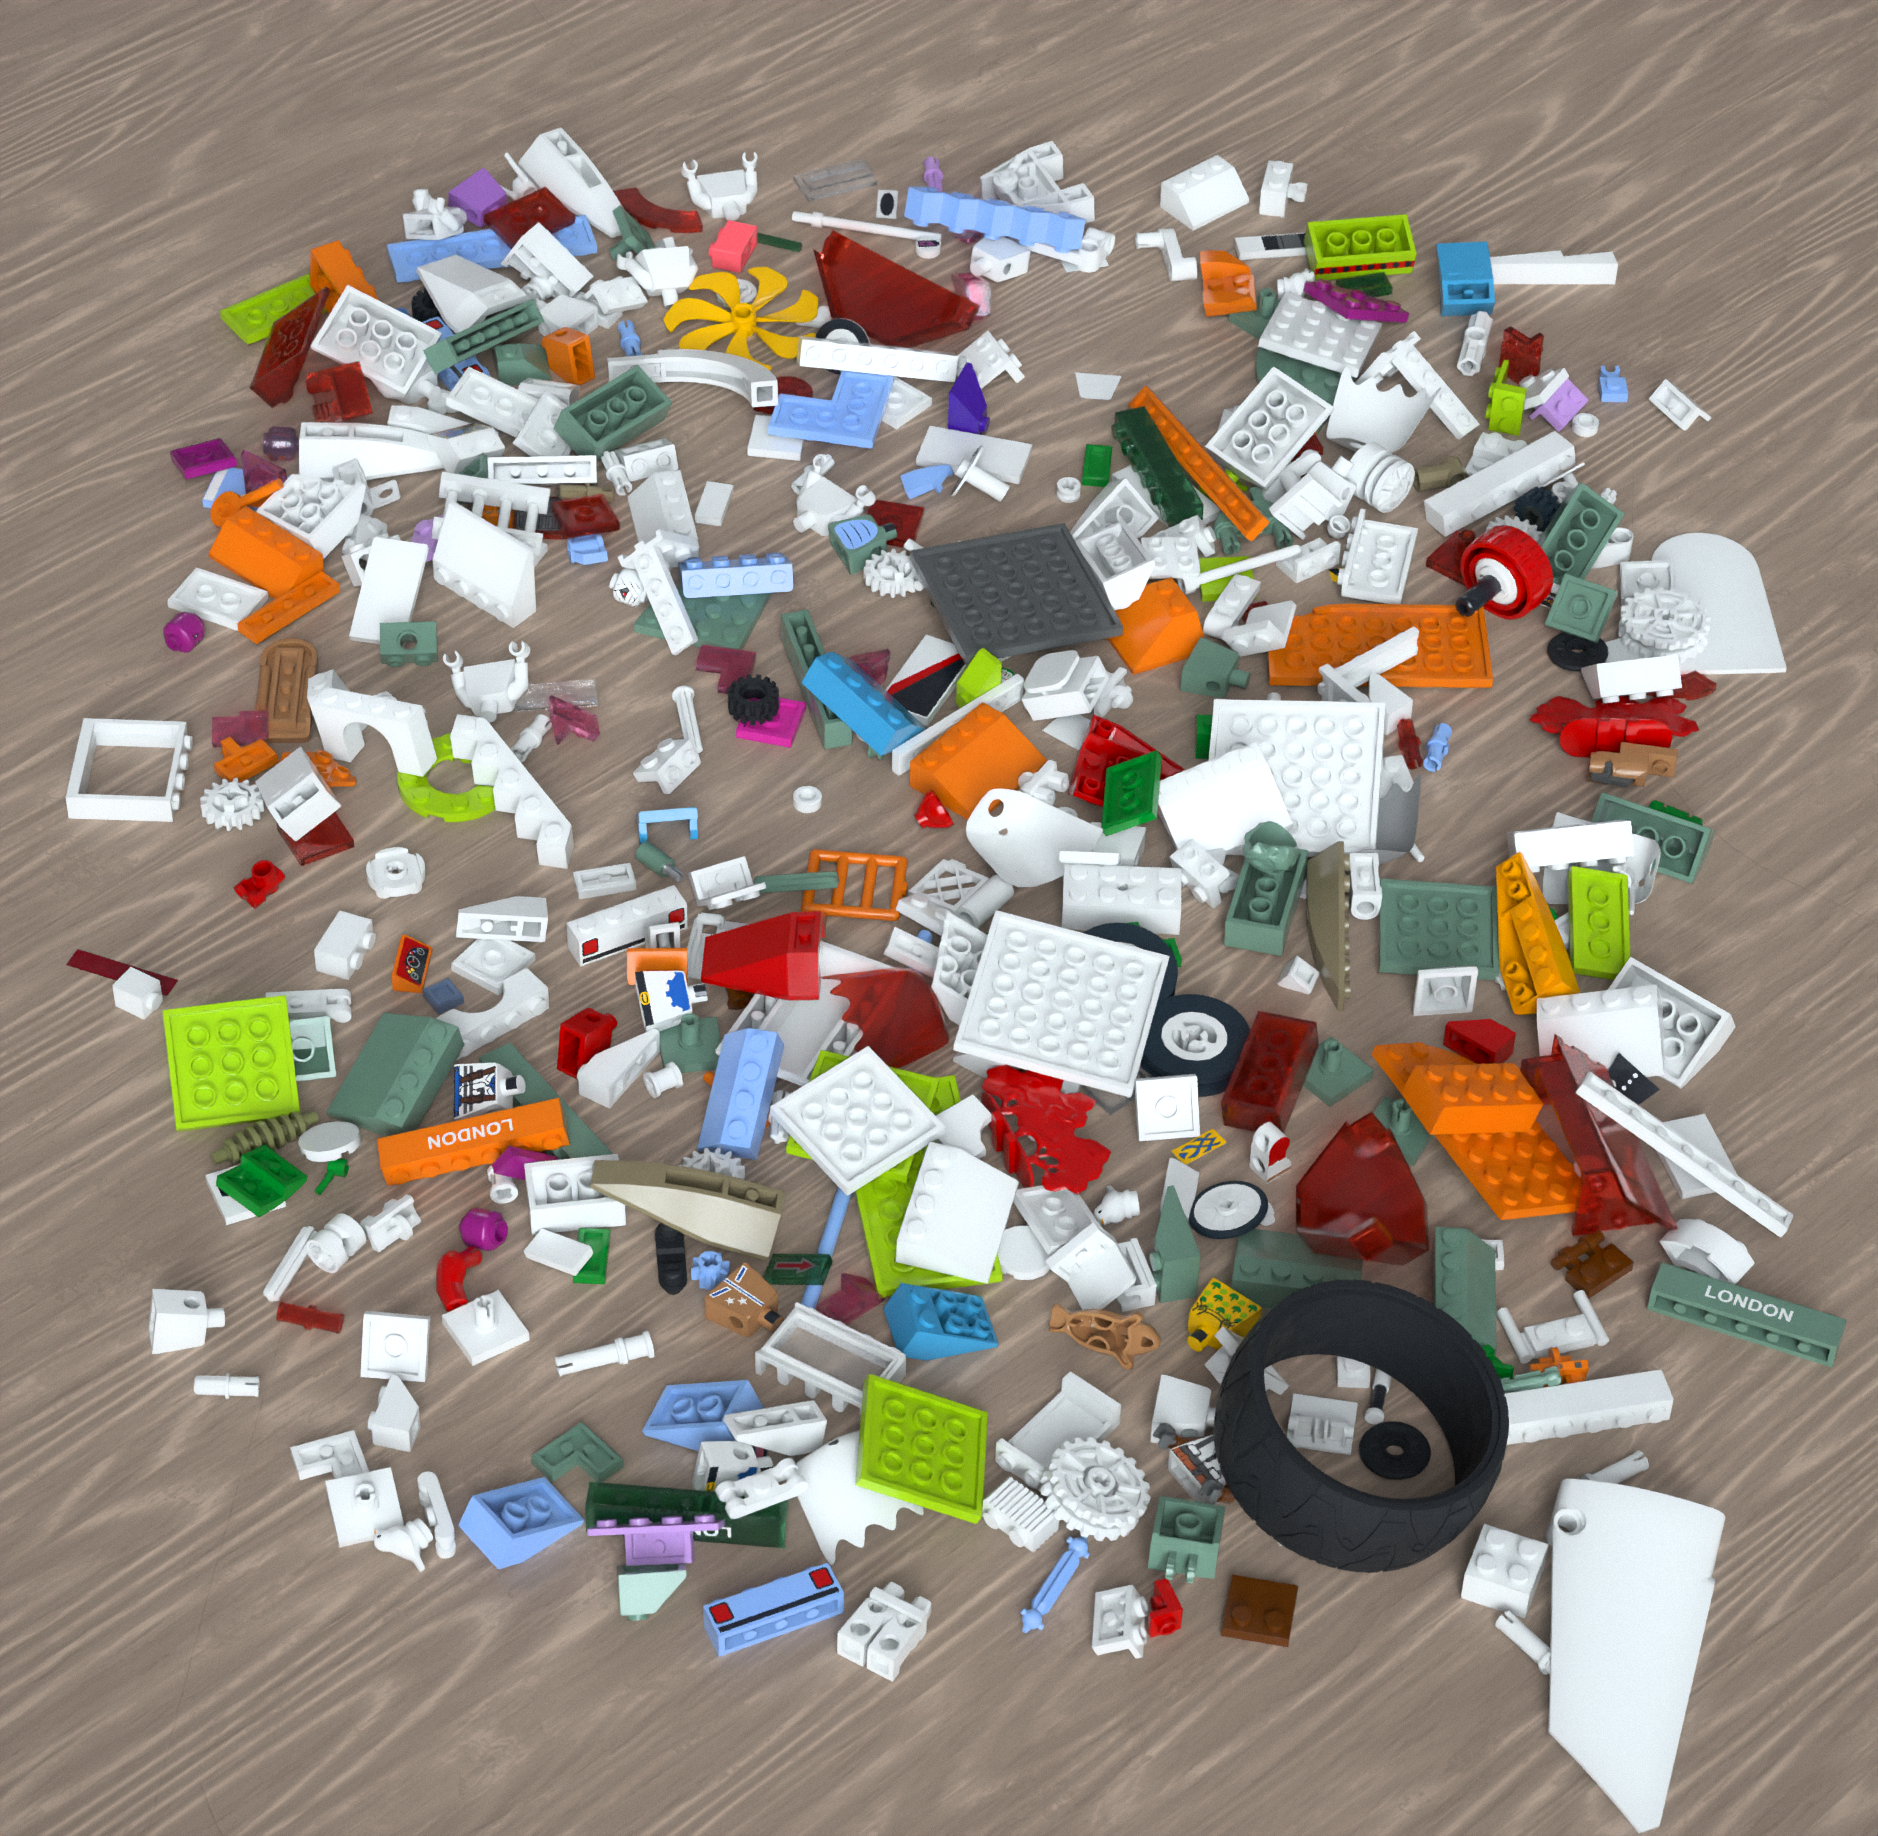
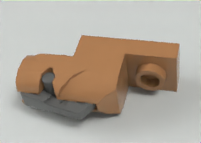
M1621 742L1619 753L1591 752L1587 782L1628 787L1629 785L1644 787L1647 774L1674 778L1678 749Z

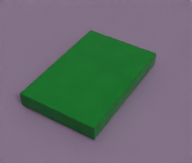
M1157 750L1106 769L1101 825L1105 836L1157 819L1162 756Z

